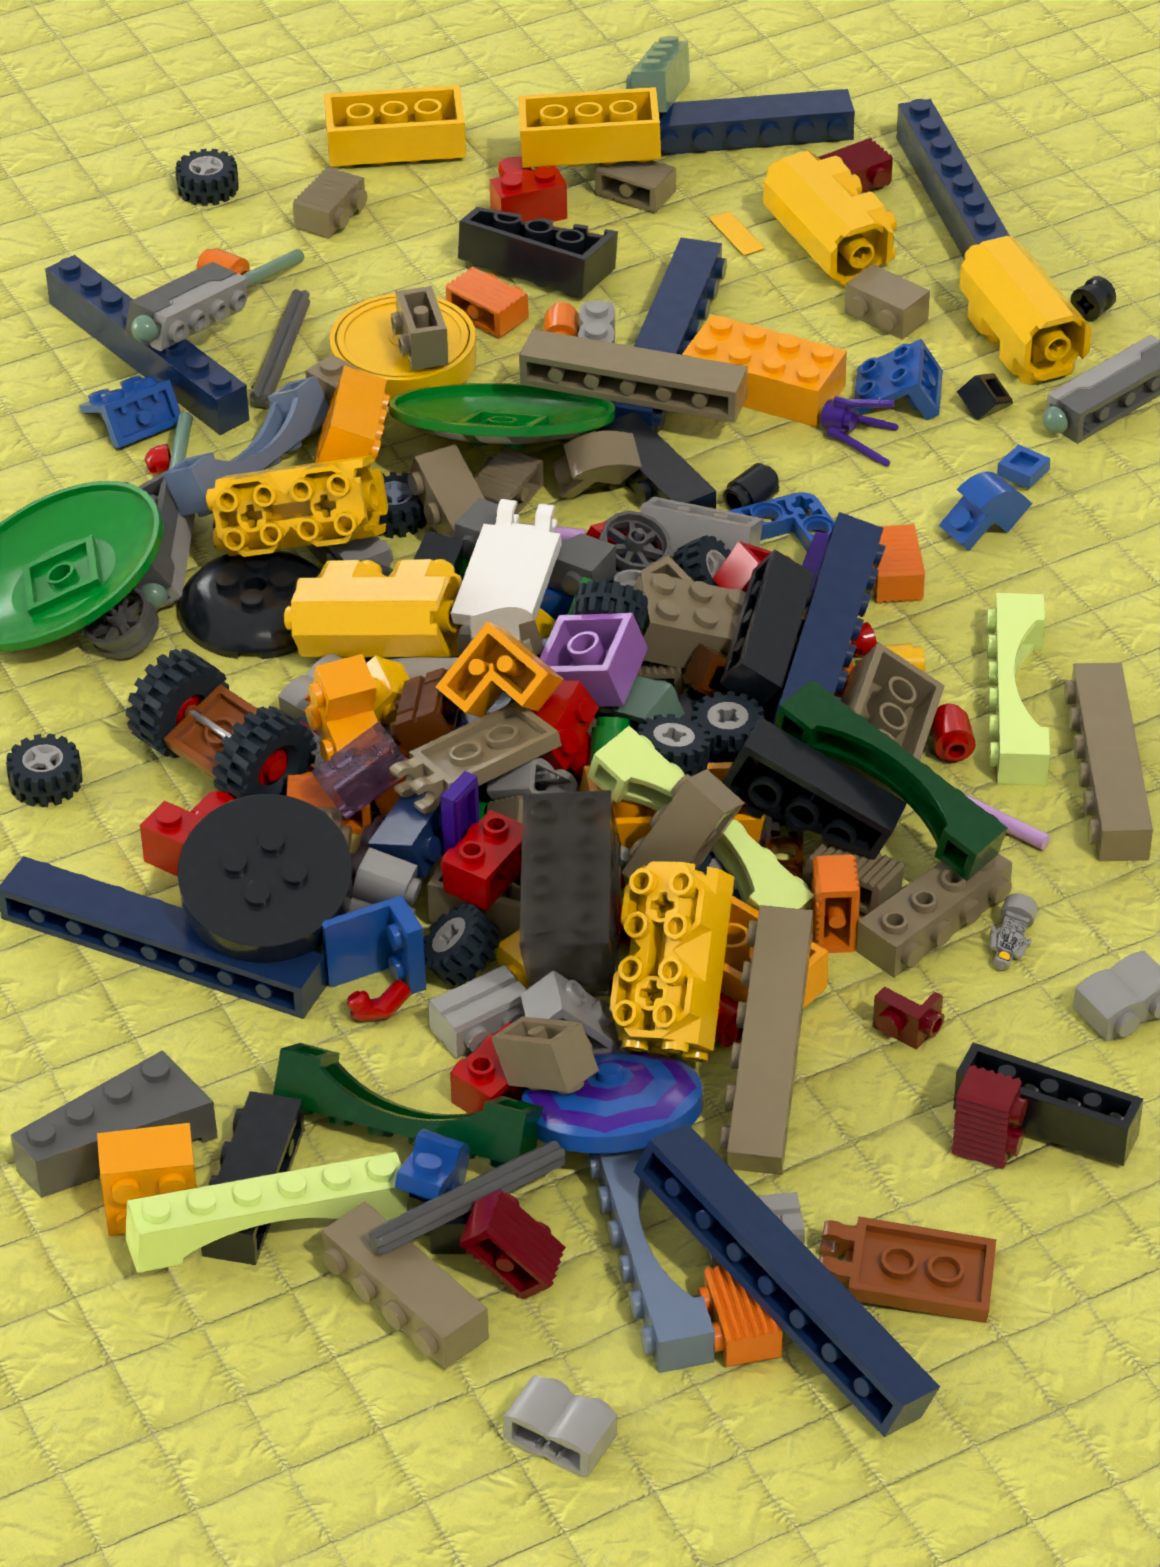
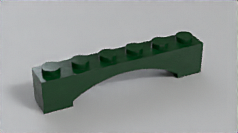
M811 679L780 704L775 726L824 755L866 772L893 790L917 813L929 829L937 845L934 856L963 879L968 881L998 855L1008 827L1002 824L994 815L986 812L969 799L961 790L953 787L936 774L928 765L920 762L903 749L895 740L890 739L870 724L862 715L857 714L837 699L832 692L825 690Z
M297 1043L280 1049L273 1095L302 1099L304 1115H312L316 1112L327 1115V1121L332 1124L352 1126L354 1123L368 1126L367 1132L376 1136L392 1137L394 1134L408 1137V1143L415 1146L417 1133L422 1129H426L467 1143L470 1148L469 1159H474L476 1156L490 1159V1165L495 1168L537 1148V1122L543 1113V1106L501 1096L484 1102L483 1111L474 1113L440 1114L416 1110L386 1099L360 1083L339 1063L340 1053L304 1043Z

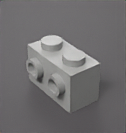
M553 970L521 994L526 1017L582 1022L587 1038L592 1044L593 1054L615 1052L620 1048L614 1023L615 1020L613 1019V1013L609 1009L610 1005L605 1000H597L585 992L582 986L575 980L569 981Z

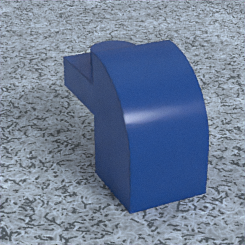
M981 472L970 477L958 487L957 491L963 497L938 526L970 551L993 522L1008 533L1033 503L994 472Z
M426 1129L420 1130L416 1135L414 1150L397 1171L394 1187L409 1192V1197L427 1202L444 1194L447 1189H454L464 1184L470 1155L469 1145Z

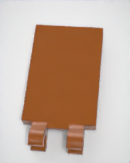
M858 1216L856 1227L834 1220L824 1222L819 1253L822 1256H819V1261L859 1302L986 1323L990 1307L997 1239ZM845 1254V1261L836 1258Z

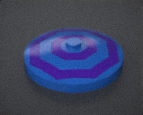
M615 1051L595 1053L593 1055L599 1071L586 1079L584 1086L578 1091L570 1094H559L558 1091L543 1089L531 1091L529 1088H525L522 1095V1101L544 1107L543 1113L537 1122V1139L544 1143L557 1141L564 1150L581 1153H619L646 1148L650 1139L685 1124L690 1126L694 1124L703 1109L702 1082L694 1069L680 1060L652 1052Z

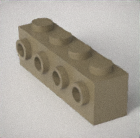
M998 853L997 856L968 881L943 862H939L858 921L856 952L893 978L908 967L916 966L922 957L931 950L947 943L951 936L967 924H973L983 912L995 903L998 904L1005 900L1012 888L1011 874L1013 862Z
M363 1202L322 1230V1260L332 1274L335 1276L341 1275L349 1282L362 1301L366 1303L371 1302L377 1307L392 1328L396 1330L401 1329L414 1341L421 1354L428 1358H434L445 1369L489 1339L487 1307L411 1241L383 1255L377 1254L369 1245L368 1232L387 1220L369 1204Z

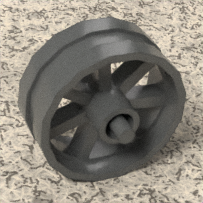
M625 511L616 513L606 521L599 540L608 542L607 537L617 543L613 544L616 545V574L629 569L641 571L655 563H649L645 557L659 561L668 556L671 549L670 537L664 526L655 518L642 512ZM620 532H626L627 537ZM650 543L651 545H653L654 548L648 547L646 545Z
M134 587L118 604L95 621L83 627V630L100 654L109 659L120 660L132 657L148 646L158 630L159 617L145 594ZM107 633L104 639H98L99 636Z

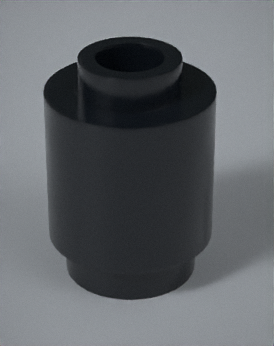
M762 463L753 464L728 483L727 489L723 492L726 506L732 510L770 500L779 492L778 475L770 466H765Z

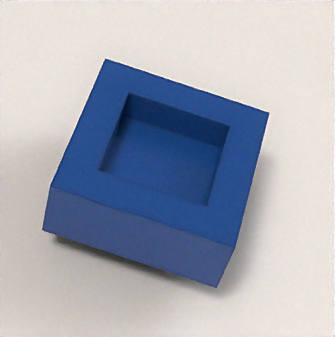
M1018 444L998 463L997 474L1017 485L1030 489L1049 471L1050 458Z

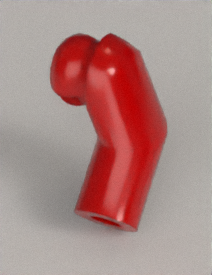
M396 980L378 998L370 999L369 994L364 990L353 992L347 998V1006L351 1009L350 1015L360 1022L388 1019L411 996V990L407 984Z

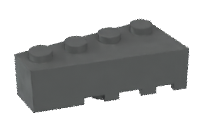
M162 1050L11 1134L16 1171L42 1198L97 1179V1172H100L97 1133L190 1123L192 1140L200 1138L201 1142L205 1143L217 1139L214 1102Z

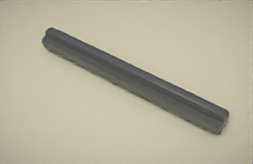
M295 289L289 297L250 394L252 398L251 404L254 407L261 406L266 408L270 405L268 397L277 388L310 305V294L307 290L301 292Z
M550 1141L370 1229L368 1232L369 1245L377 1254L383 1255L472 1211L476 1200L499 1189L504 1193H508L565 1164L566 1152L557 1141Z

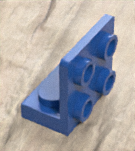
M922 339L910 344H902L895 348L894 351L878 358L867 359L858 366L854 399L895 400L907 395L910 405L914 409L918 408L924 418L928 420L938 416L940 412L943 370ZM853 407L858 410L859 415L874 409Z
M154 375L141 378V376L131 377L120 382L121 388L109 391L106 388L88 395V402L79 405L82 413H102L114 448H121L177 425L178 416L181 414L170 380H156Z
M402 895L339 915L322 923L327 983L331 988L390 968L393 978L395 980H402V982L407 984L411 994L426 990L423 927Z

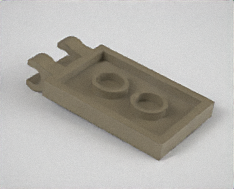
M515 701L410 751L409 760L396 762L389 770L397 779L407 775L404 782L394 786L395 791L402 797H409L415 793L421 795L427 791L423 799L414 802L415 808L421 813L427 814L438 807L441 795L464 771L476 775L478 786L562 746L559 731L528 708L522 707Z

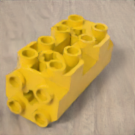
M807 150L783 157L781 160L774 161L768 167L763 187V205L832 279L838 280L846 287L847 282L871 264L878 267L882 264L887 266L891 260L895 259L893 231L897 229V222L893 212L890 210L886 211L885 206L873 192L861 194L862 185L859 177L856 174L851 175L849 168L840 157L833 156L821 160L814 153Z
M1004 236L971 246L965 252V261L961 264L959 289L969 300L967 318L980 334L987 335L989 342L1000 344V360L1013 375L1019 376V380L1022 383L1032 385L1039 381L1072 374L1075 368L1074 363L1078 356L1083 359L1090 352L1091 326L1028 250L1020 245L1016 239L1011 236Z
M372 455L227 475L216 479L215 488L208 489L206 494L207 506L213 512L216 526L213 530L214 545L217 550H226L229 556L242 555L247 557L274 553L281 549L310 545L321 547L348 543L355 539L376 537L386 530V523L379 524L380 515H387L388 512L383 474L380 469H371L369 464L376 461Z
M431 559L399 560L388 577L382 574L380 565L371 560H364L362 562L359 560L327 561L316 578L298 579L296 591L291 600V606H288L284 612V623L288 630H292V637L301 657H324L331 653L339 657H352L363 654V657H374L375 655L379 657L459 656L457 635L462 625L452 622L451 611L462 584V578L454 573V566L443 559L434 561Z
M656 861L648 863L647 866H641L630 876L629 883L625 886L620 921L624 926L625 932L631 937L629 956L620 962L618 971L614 973L609 1008L613 1013V1019L620 1025L618 1041L622 1042V1049L634 1052H652L669 1056V1054H682L681 1059L686 1061L708 1062L709 1052L714 1051L734 876L713 867H707L705 875V873L695 870V864Z

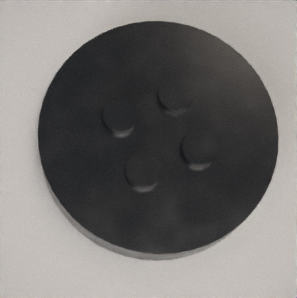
M278 794L250 795L219 806L201 819L190 832L182 847L178 862L177 874L181 903L191 927L201 939L215 950L243 961L256 963L280 962L312 951L323 943L322 923L339 915L346 914L352 900V860L344 835L334 821L323 811L303 800Z

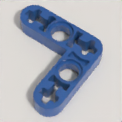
M805 492L793 493L728 511L758 518L768 517L776 519L771 522L763 521L761 540L794 532L806 551H808L814 534L809 532L824 531L830 535L835 523L815 495Z

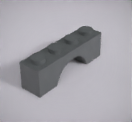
M478 498L455 522V539L464 541L463 557L471 559L483 524H496L498 504ZM582 533L561 541L562 545L547 587L575 596L583 576L596 582L607 580L608 583H611L616 575V545Z

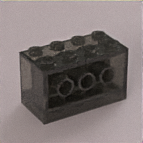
M611 790L523 794L519 947L529 988L554 970L567 980L578 982L584 991L593 997L611 996L613 976L618 971L620 964L621 841Z

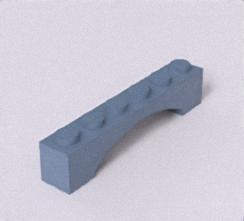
M316 376L288 382L268 397L270 408L262 428L252 443L232 460L223 461L215 459L213 452L185 458L163 474L181 516L197 513L199 517H204L212 514L213 512L207 506L206 494L208 489L215 488L216 479L227 475L262 471L263 469L273 467L282 461L281 455L300 448L303 445L302 439L321 432V425L324 423L329 405Z
M645 1148L619 1153H586L590 1179H598L600 1184L597 1187V1199L601 1214L609 1213L611 1221L607 1222L611 1247L613 1249L620 1248L622 1254L618 1256L623 1284L631 1283L633 1291L629 1292L634 1319L642 1318L644 1327L640 1329L645 1355L654 1356L659 1373L714 1363L715 1331L703 1296L693 1298L667 1275L654 1257L643 1233L639 1215L643 1199L649 1187L633 1171Z

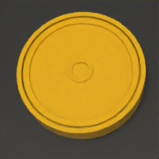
M387 294L357 303L338 317L330 331V355L333 354L363 372L386 379L385 394L390 395V401L394 396L414 389L463 384L471 376L476 365V332L472 320L461 308L447 300L436 297L447 327L448 365L436 366L431 369L412 370L408 357L401 356L398 335H394L392 330L391 313L396 312V294Z

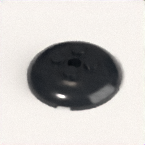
M282 550L247 557L242 555L229 556L228 554L220 556L200 568L185 584L178 606L182 628L189 638L203 649L228 658L237 659L238 653L261 654V659H270L298 651L292 637V630H288L285 626L284 612L288 606H291V600L296 591L298 579L316 578L321 570L310 561Z

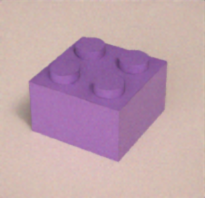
M633 613L559 615L540 659L564 679L563 681L580 680L599 707L624 706L648 647Z

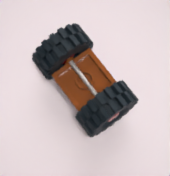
M177 649L170 650L169 657L162 654L156 658L158 664L155 667L149 664L144 669L147 675L143 680L139 677L134 685L138 689L136 693H130L128 698L132 706L126 708V716L130 718L126 723L128 728L133 731L132 734L166 757L183 758L214 779V786L219 791L230 794L234 799L258 794L287 796L288 775H301L311 772L308 770V766L314 764L316 756L311 752L317 749L316 742L312 740L314 737L312 731L276 707L269 706L267 709L263 706L256 708L229 690V684L224 682L227 679L224 673L187 649H182L181 652Z

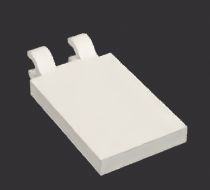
M500 500L496 524H483L451 611L454 624L470 626L469 617L506 607L525 609L533 615L534 620L536 619L562 545L560 533H555L558 521L553 519L554 505L539 504L535 515V525L519 524L520 517L518 514H514L517 501Z

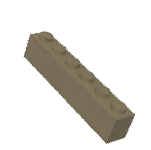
M532 329L519 354L520 385L733 423L736 422L747 398L748 366L536 329Z
M1122 662L1074 663L1072 680H1065L1064 696L1065 703L1072 704V707L1069 709L1070 731H1077V735H1074L1075 759L1082 760V762H1079L1078 767L1079 786L1086 787L1087 789L1083 793L1084 815L1091 816L1092 818L1088 821L1089 844H1096L1099 861L1149 860L1153 827Z
M760 905L758 921H749L747 947H754L752 961L744 960L742 987L749 989L747 1002L739 1001L736 1028H743L741 1043L733 1042L731 1069H738L736 1084L728 1083L725 1110L732 1111L730 1126L722 1125L719 1149L720 1152L727 1153L728 1166L732 1170L783 1174L813 935V910Z

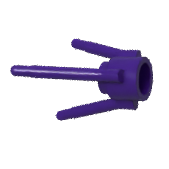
M835 396L834 400H828L821 414V426L828 429L827 436L839 439L885 467L890 465L888 459L845 433L847 431H854L858 423L897 431L899 428L897 424L859 415L858 410L853 408H892L895 402L882 399H846Z

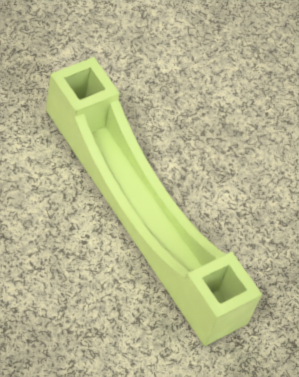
M996 593L995 609H987V632L994 633V635L988 634L987 658L995 659V661L988 662V685H995V688L989 687L988 712H996V715L990 714L989 739H996V742H990L989 766L997 767V784L1047 785L1050 760L1049 727H1040L1031 717L1020 699L1015 683L1016 675L1025 659L1034 650H1042L1045 624L1044 594Z
M630 726L594 754L587 774L617 804L622 799L645 805L656 811L665 805H669L674 797L671 794L672 788L685 775L680 767L668 762L656 751L648 738L639 735ZM733 819L711 851L721 861L728 873L734 876V883L743 902L758 911L760 905L808 910L815 895L809 890L807 884L801 878L793 876L778 862L773 852L761 847L747 834L744 826Z
M397 1152L127 1200L125 1239L136 1271L139 1273L182 1265L183 1258L195 1250L241 1230L291 1219H339L363 1202L369 1204L388 1221L407 1212L409 1192L394 1187L397 1171L402 1164Z

